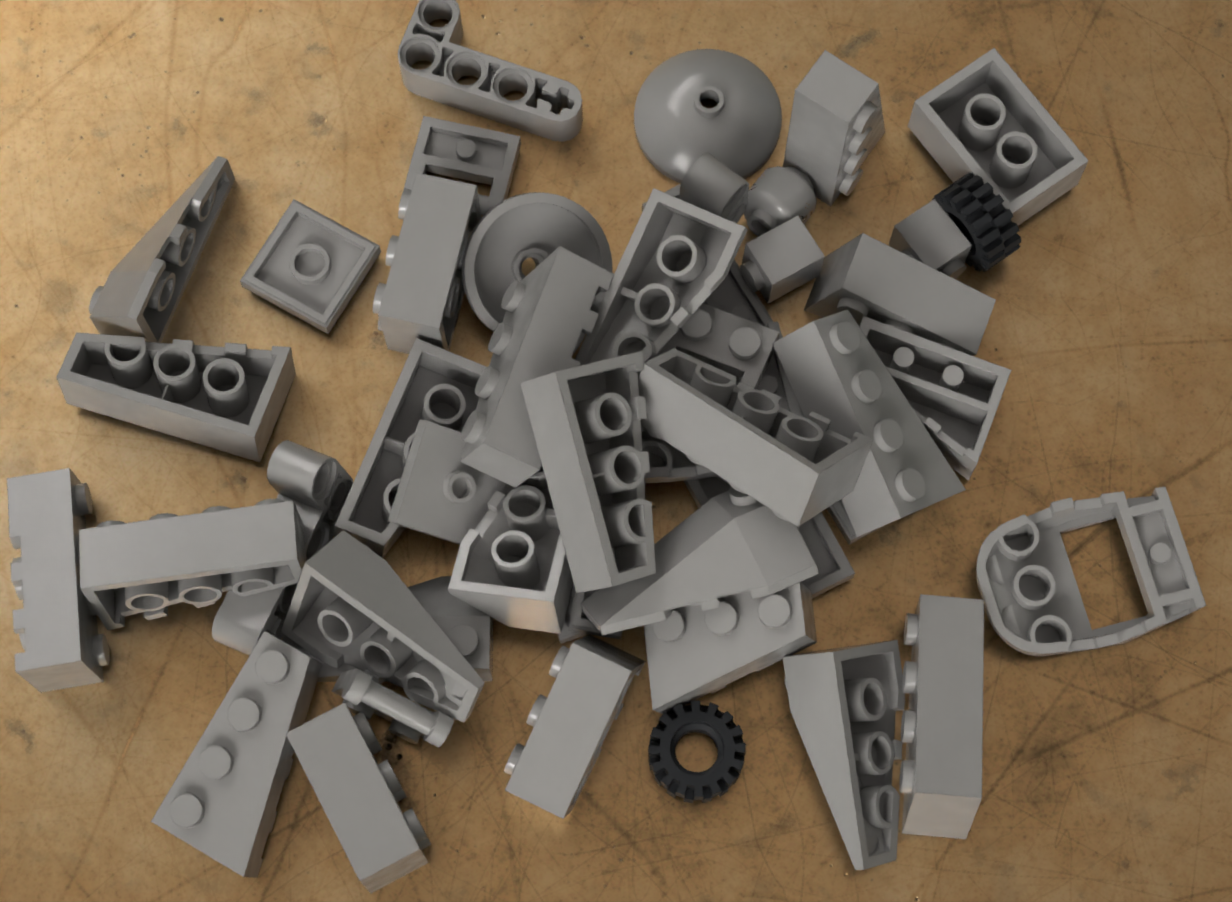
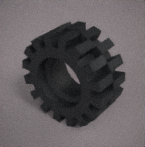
M968 173L934 196L933 199L939 203L972 244L965 262L970 267L974 265L975 270L979 272L983 270L985 272L1020 248L1021 237L1017 234L1020 230L1018 225L1011 221V218L1014 217L1011 210L1004 208L1002 205L1004 200L1000 194L995 196L993 187L988 182L984 184L982 177L979 175L974 176L973 173Z
M700 700L691 701L690 705L683 706L680 703L673 706V711L667 714L665 712L659 718L657 726L653 727L648 748L650 770L653 771L654 779L658 785L666 788L667 794L673 798L679 796L684 798V802L693 803V800H702V803L712 801L713 797L718 795L721 797L727 793L731 785L735 784L739 778L746 753V743L743 742L742 738L743 732L740 725H735L733 722L734 717L728 711L723 713L718 710L719 705L711 702L709 706L700 705ZM689 733H704L716 744L718 751L717 760L713 766L705 771H689L681 766L677 760L675 753L676 745L683 736Z

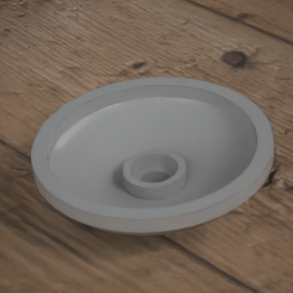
M718 49L691 50L664 61L644 81L636 98L634 109V129L643 154L658 171L678 183L682 182L689 168L706 152H709L743 179H747L756 173L772 155L779 140L782 123L779 97L768 77L749 60L737 54ZM704 99H713L718 105L714 108H705L700 102Z
M531 192L503 200L491 208L479 220L466 243L462 261V279L469 304L486 327L494 332L498 325L503 322L506 310L501 307L502 299L509 285L514 280L520 282L526 277L522 273L521 266L527 258L534 260L536 268L561 246L612 272V256L607 238L596 219L586 209L563 196L544 192Z

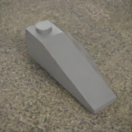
M731 487L729 491L711 498L654 544L655 574L617 586L598 589L583 601L581 606L583 613L602 635L667 620L672 613V609L678 607L701 605L702 611L720 607L718 598L750 590L752 599L768 596L819 573L817 565L795 524L778 518L764 504L750 495L738 492Z
M343 530L305 562L281 631L323 663L337 669L343 663L371 675L372 681L380 685L384 681H388L404 688V692L410 700L440 711L461 722H465L470 717L485 682L386 560Z

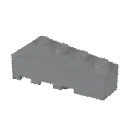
M824 50L795 89L783 167H793L807 175L812 182L816 198L829 206H832L840 193L848 196L854 190L863 174L860 166L885 133L879 83Z
M848 309L814 320L772 343L805 418H808L810 412L813 411L830 419L831 423L828 429L852 439L857 431L874 439L854 490L841 499L857 537L966 490Z
M418 338L415 339L336 521L334 537L344 530L359 542L368 546L380 557L383 558L406 528L388 522L419 420H428L462 432L468 417L476 410L479 396L475 395V387L486 366Z
M643 351L552 372L520 383L576 593L613 587L656 573L652 502L645 500L644 486L645 474L650 473L649 451H642L641 420L647 418L645 396H639L638 372L644 370Z
M264 631L151 822L239 875L257 878L263 861L261 857L268 834L272 831L278 812L276 807L285 779H288L293 763L291 758L294 750L285 733L304 724L322 663Z

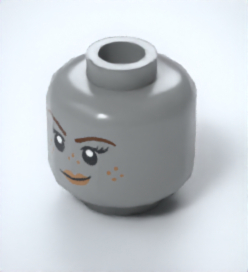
M776 166L766 169L749 189L748 204L744 212L749 229L759 237L796 216H799L803 224H805L816 208L817 200L812 182L802 171L793 167Z

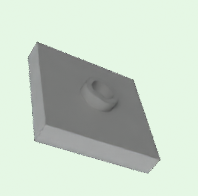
M293 199L240 282L245 289L329 334L380 255L381 250L380 246Z
M419 420L388 522L460 545L469 529L475 530L488 511L487 503L495 491L501 492L506 483L460 462L466 441L461 439L462 432L428 420Z

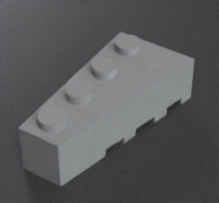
M559 246L520 282L514 280L509 285L501 303V307L506 310L503 322L495 329L488 345V350L493 353L490 365L482 372L475 387V395L479 396L476 410L470 414L465 422L461 433V439L466 441L460 462L515 488L540 470L542 463L520 383L580 365V362L573 359L572 355L582 343L585 334L589 335L593 331L599 314L590 310L597 294L601 291H608L614 276L612 272Z
M76 333L59 370L57 380L67 404L260 462L296 373L291 347L272 346V350L247 349V344L225 343V347L194 345L193 340L173 339V343L146 342L144 337Z
M674 348L643 363L644 370L640 372L638 387L639 396H645L647 418L641 420V426L644 427V430L649 435L662 439L683 452L691 462L704 466L722 477L736 491L748 494L764 504L778 518L792 522L799 527L854 490L874 439L857 431L852 439L828 429L831 423L830 419L813 411L810 412L808 418L794 414L779 407L782 397L765 389L761 391L756 389L742 390L735 387L736 376Z
M70 468L7 478L9 537L14 549L21 548V557L13 558L11 563V581L18 598L23 600V609L13 610V630L16 634H19L25 651L15 654V672L41 693L104 682L102 666L109 665L110 662L107 639L105 634H98L97 614L80 589L79 530L86 529L85 514L92 513V499L88 484L81 483Z
M266 499L258 502L255 506L234 509L225 506H214L205 509L202 513L182 516L162 513L154 515L146 521L131 523L105 521L94 528L79 530L80 589L106 629L112 630L125 626V616L144 612V618L152 620L168 616V606L181 602L193 604L196 608L216 604V601L222 597V592L232 590L234 594L245 597L297 584L305 564L303 522L294 501Z
M920 594L915 614L906 613L904 624V645H912L911 661H905L902 679V692L909 694V709L903 710L901 722V742L907 743L906 760L901 762L899 791L904 793L902 834L966 839L982 800L984 600Z

